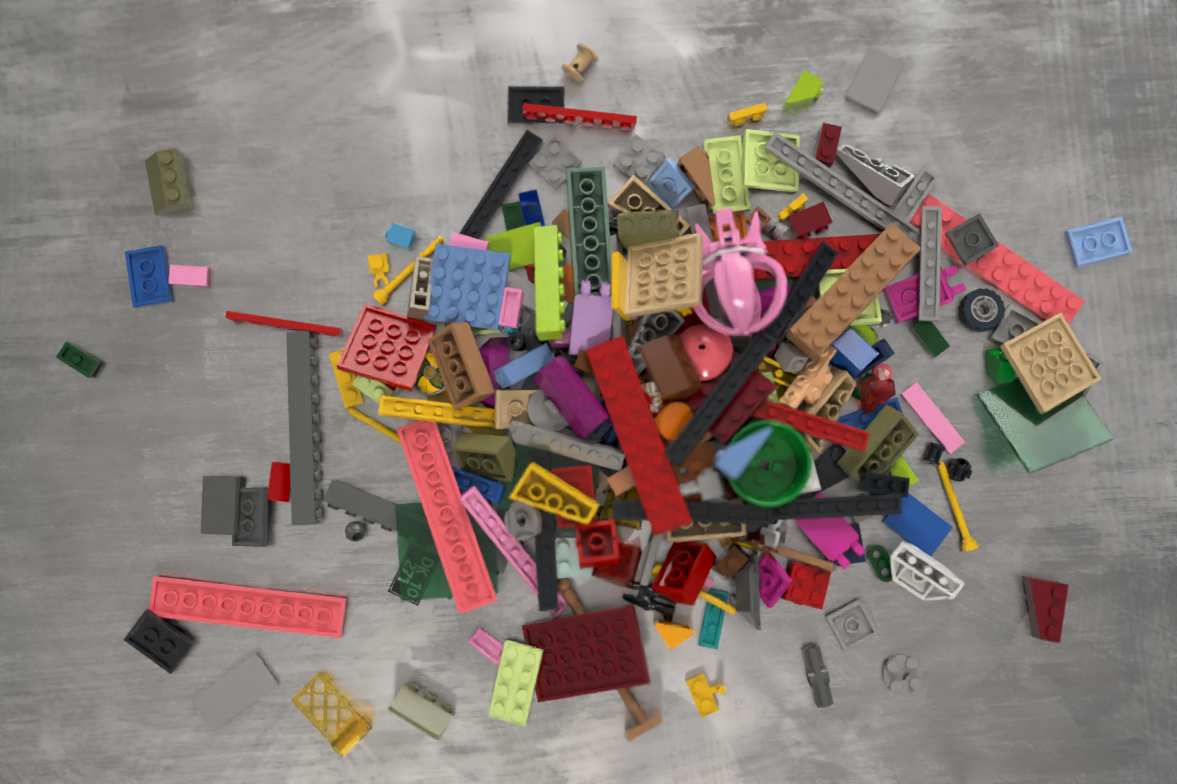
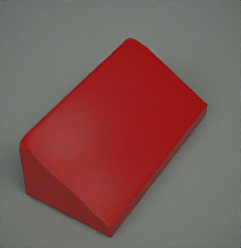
M272 462L268 485V500L289 502L291 491L290 464Z

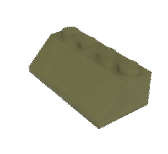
M886 405L865 429V431L870 432L865 452L849 448L837 464L858 484L860 483L861 472L885 475L919 433L902 412Z

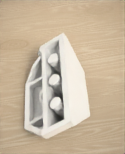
M901 541L890 555L892 580L923 601L954 599L965 585L960 578L943 564L913 544Z

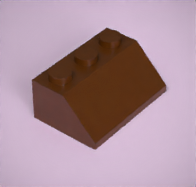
M666 335L638 347L662 400L687 399L703 387L700 377L696 373L691 358L687 355L679 336Z

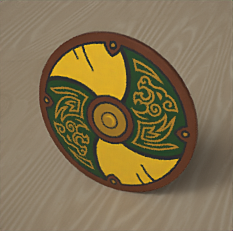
M750 533L746 541L732 540V543L751 550L771 553L778 552L777 549L765 545L764 534ZM757 539V540L760 541V542H759V543H754V542H752V540L754 541V540Z

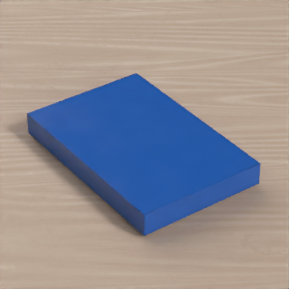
M161 245L125 251L133 307L139 308L173 302L171 287L168 284L169 274L165 247Z
M908 493V497H901L902 514L887 515L882 522L907 542L932 556L953 527Z

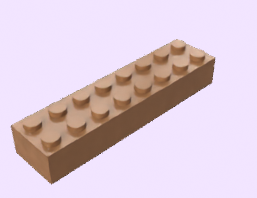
M891 223L790 328L786 337L816 362L916 256L921 247Z

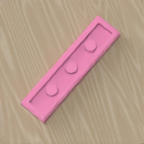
M917 382L900 394L937 441L946 448L948 454L953 453L965 443Z

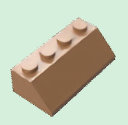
M468 322L451 323L428 339L454 410L480 402L495 393Z

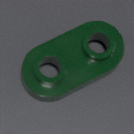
M881 545L870 546L867 549L866 556L876 577L883 582L892 581L890 557L886 549ZM874 551L879 552V556L877 558H874L873 556ZM884 568L887 569L886 575H882L881 573L882 569Z

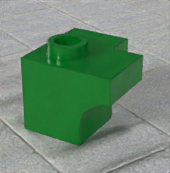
M986 349L985 357L988 363L986 375L995 383L1013 382L1016 372L1002 349Z

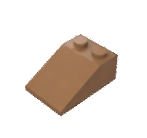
M697 146L680 157L677 166L695 185L692 192L700 204H705L707 214H709L715 205L709 156L704 149L701 150Z

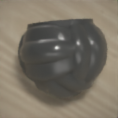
M359 521L348 523L345 529L346 538L352 542L362 540L366 533L365 525Z

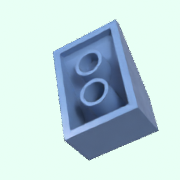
M767 428L728 447L725 451L721 449L713 459L716 462L713 466L731 480H735L772 429Z

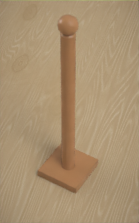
M558 578V590L563 592L562 594L574 615L586 613L571 587V580L569 578ZM629 688L617 689L635 721L634 725L625 729V737L628 741L662 723V715L659 710L645 717Z

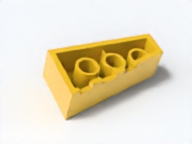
M534 462L529 465L510 496L511 499L525 502V504L536 506L585 524L590 522L600 506L599 503Z

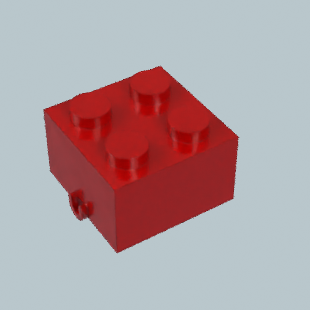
M614 520L575 524L576 540L574 542L575 549L578 552L579 569L619 565L617 546L619 538L616 535Z
M788 560L786 573L792 582L780 598L794 602V604L822 610L832 572L807 563L803 564Z

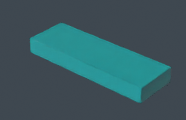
M714 588L709 589V594L727 603L728 591ZM708 601L706 602L698 646L717 650L725 611Z

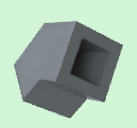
M535 313L531 315L524 325L529 330V335L537 336Z

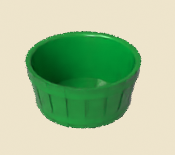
M766 420L744 427L732 439L729 447L767 428L772 429L735 480L728 478L734 490L748 502L759 506L773 507L790 502L803 491L810 478L812 460L807 443H805L803 437L795 429L781 422ZM761 460L769 461L768 470L765 471L764 468H759Z

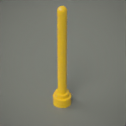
M437 237L418 256L427 258L435 251L436 244H442L444 239ZM415 259L384 289L376 290L372 294L381 305L388 301V294L413 272Z
M353 407L348 408L347 412L350 415L402 444L397 432Z
M940 461V465L937 468L963 537V544H961L963 552L975 550L979 546L977 541L970 536L944 462Z
M656 562L651 576L657 578L663 565L662 563ZM701 590L698 597L732 615L737 613L736 608Z

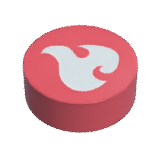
M882 363L873 368L872 375H874L876 382L885 383L891 379L892 369L889 365Z

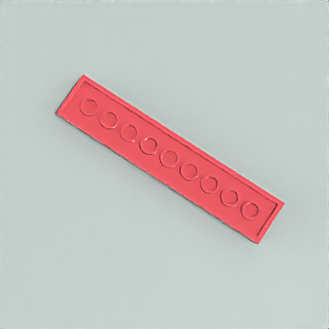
M928 193L909 223L921 230L922 206L942 207L941 250L963 265L945 233L967 220ZM998 242L999 247L965 266L1043 321L1062 313L1069 325L1085 302L1000 242Z
M419 420L396 428L459 614L497 601L466 508L458 499L461 494L436 422Z
M155 576L152 582L149 609L162 618L341 638L347 598Z

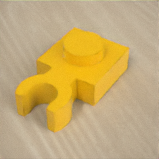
M804 193L777 215L780 222L795 211L797 213L806 207L805 203L808 198Z
M388 254L369 255L370 275H376L374 286L379 288L378 282L380 280H384L385 286H387L389 280L385 273H390Z

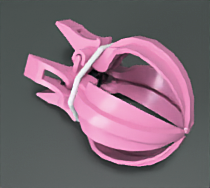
M730 207L715 211L720 241L712 243L698 224H695L696 233H701L703 236L702 292L706 283L715 277L719 297L733 329L719 324L707 314L702 305V296L701 305L694 306V309L702 322L719 333L733 336H749L751 333L757 332L769 325L778 316L787 297V280L782 266L776 260L765 255L768 252L761 240V223L758 212L756 211L748 235L740 239L739 229L736 230L733 212ZM730 224L731 231L723 232L722 225ZM751 268L769 271L777 279L774 301L762 320L761 300L752 278Z

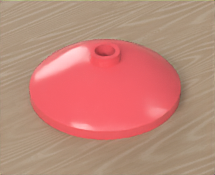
M706 324L691 326L680 334L679 338L683 342L687 355L691 358L692 365L699 375L700 381L714 379L724 373L729 367L733 356V349L727 334L719 333L709 328ZM701 345L706 347L704 350H699Z

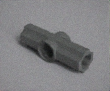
M818 645L809 646L802 649L807 667L808 683L812 687L816 707H828L834 704L829 687L830 678L828 670L824 666L820 647Z

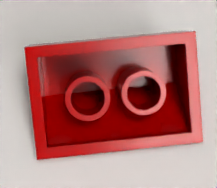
M692 541L673 543L652 589L676 603L694 606L717 556L707 543Z

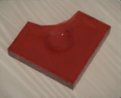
M872 375L859 384L861 409L865 414L896 395L895 381L891 378L880 381L876 375Z

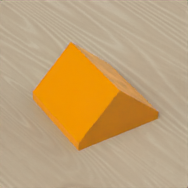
M659 619L653 620L656 629L670 650L695 633L693 627L689 625L670 623Z

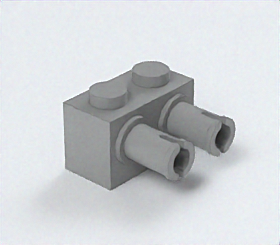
M715 467L705 468L696 480L680 484L683 497L700 492L703 500L723 496L726 492L721 472L718 469L715 470Z

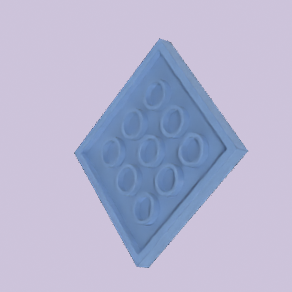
M436 244L430 277V285L432 286L428 315H424V319L450 324L468 322L471 327L500 331L499 319L504 288L507 287L511 254Z

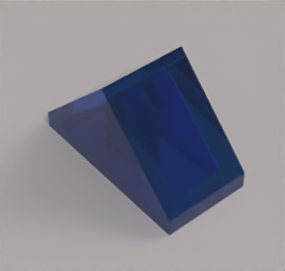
M537 190L518 193L526 226L541 222L542 227L545 226Z

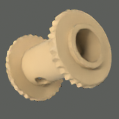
M578 43L576 45L579 50L578 54L570 65L562 64L561 67L571 79L582 83L584 81L581 76L582 72L590 61L598 62L599 59L592 49L582 43Z

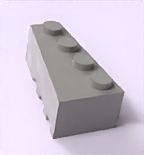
M509 271L507 287L524 290L521 309L529 310L528 313L531 315L533 313L536 314L535 284ZM561 299V302L565 304V314H562V320H565L566 328H568L572 322L573 307L567 301Z

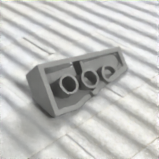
M843 144L837 148L836 154L883 204L894 205L915 178V175L895 164L892 167L882 163V159L878 157L876 159L869 158L865 152L849 145Z
M676 310L644 315L629 348L638 375L646 367L638 347L666 335L672 336L685 322Z

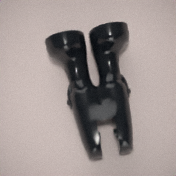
M637 581L626 582L627 587L634 590L637 589L639 593L637 597L623 593L622 599L643 608L645 611H657L663 615L665 621L672 622L676 606L657 602L654 598H660L677 604L675 601L652 589L654 583L644 586Z

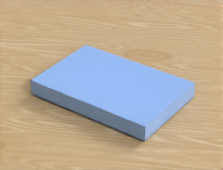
M1122 216L1065 231L1075 268L1133 253Z

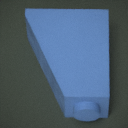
M547 343L525 352L493 371L496 376L497 383L503 389L545 367L554 359V356Z

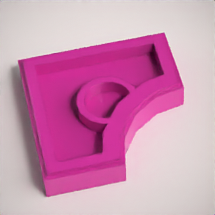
M767 552L758 563L761 577L759 596L768 608H773L792 580L772 553Z

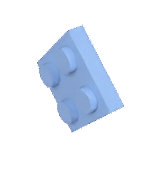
M671 158L666 160L645 183L672 210L695 188V185Z

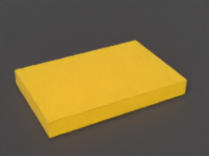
M613 252L611 307L625 321L632 320V317L627 318L624 314L627 260L620 252Z

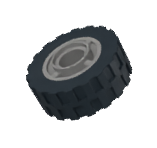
M980 288L967 294L961 300V305L958 309L961 322L966 325L965 327L970 328L974 332L989 331L1000 324L1005 315L1004 302L1001 300V296L987 288ZM979 306L984 308L985 314L979 312Z

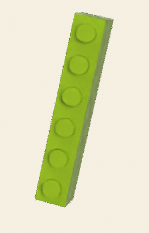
M557 225L534 227L536 333L539 341L562 339V332L566 331L565 320H562V314H565V304L561 302V296L565 295L564 284H561V279L564 278V269L560 267V261L564 260L563 250H560V244H563L562 232L559 233Z

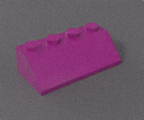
M563 355L552 359L535 377V383L548 399L553 401L560 410V414L580 439H585L610 418L609 412Z

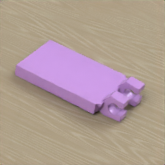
M590 281L581 282L580 294L574 296L569 343L570 355H578L580 349L586 351V349L610 340L613 308L611 307L612 297H609V283L601 282L600 296L590 295Z

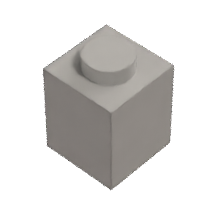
M782 342L774 355V358L785 372H800L809 358L794 343Z

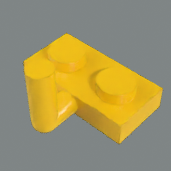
M703 673L685 680L701 718L719 710L713 695L716 693L725 694L726 689L723 684L719 683L709 687Z

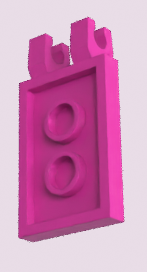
M956 265L944 270L940 267V306L954 301L953 295L966 290L964 283L950 288L946 280L947 277L959 272ZM920 273L891 284L884 289L898 323L919 314Z
M819 491L812 498L826 497L823 495L821 491ZM843 517L794 519V522L828 561H836L842 569H846L851 565L843 555L846 550L850 548L858 557L866 552L857 542L859 535Z

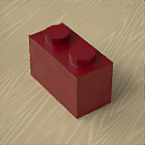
M823 122L818 132L813 157L830 168L835 160L842 127Z
M824 201L789 215L786 219L793 238H800L802 240L810 238L811 233L818 231V234L829 229L828 226L833 223Z

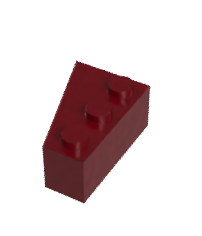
M1022 576L1026 590L1025 598L1029 608L1028 616L1032 637L1060 643L1069 585Z

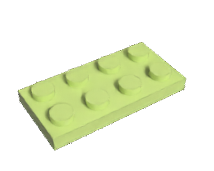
M741 135L703 140V149L709 156L708 160L710 162L715 198L712 214L716 215V210L730 207L732 212L750 211L748 187H742L743 148Z
M510 640L505 641L488 714L489 717L521 726L527 725L543 649Z

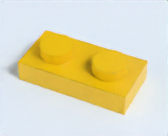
M766 103L729 113L727 117L728 124L739 126L750 119L753 121L762 119L767 112Z

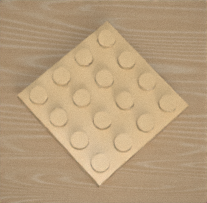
M701 233L628 247L624 310L627 318L701 305L703 236Z
M1062 313L1055 315L1000 346L1040 414L1101 380L1100 375Z

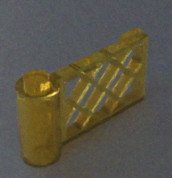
M319 672L291 701L331 743L333 750L341 757H345L372 730L371 724L373 722L367 715H360L331 684L333 680L326 672L323 674ZM318 679L324 683V692H314V683ZM302 695H310V706H303L298 699ZM314 695H324V706H314ZM327 695H335L337 697V706H327ZM314 709H323V720H316L313 717ZM327 709H337V720H327ZM341 709H348L352 716L348 720H340ZM327 723H337L336 732L332 736L327 732Z

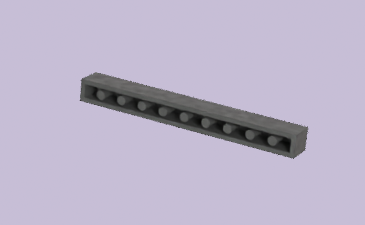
M310 331L286 332L292 525L319 524V520L322 519V510L319 508L321 489H318V481L321 480V472L318 470L320 451H317L320 435L316 429V424L319 423V413L316 412L319 398L318 393H315V386L318 385V376L315 374L317 356L314 355L317 339Z
M331 480L323 500L328 503L327 507L334 510L344 509L346 510L345 514L356 518L359 515L364 517V522L374 525V522L379 523L384 530L392 532V529L399 531V536L407 539L410 536L417 539V543L427 546L429 543L434 545V549L438 551L426 515L341 481ZM475 535L485 566L489 567L488 571L497 575L500 572L504 573L509 562L493 542Z

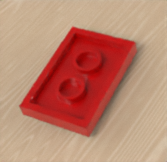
M591 465L552 469L553 475L595 501ZM596 512L590 522H597ZM557 514L558 528L575 527V524H582V522Z

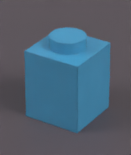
M392 223V226L388 227L385 237L390 245L411 251L417 233L412 229Z

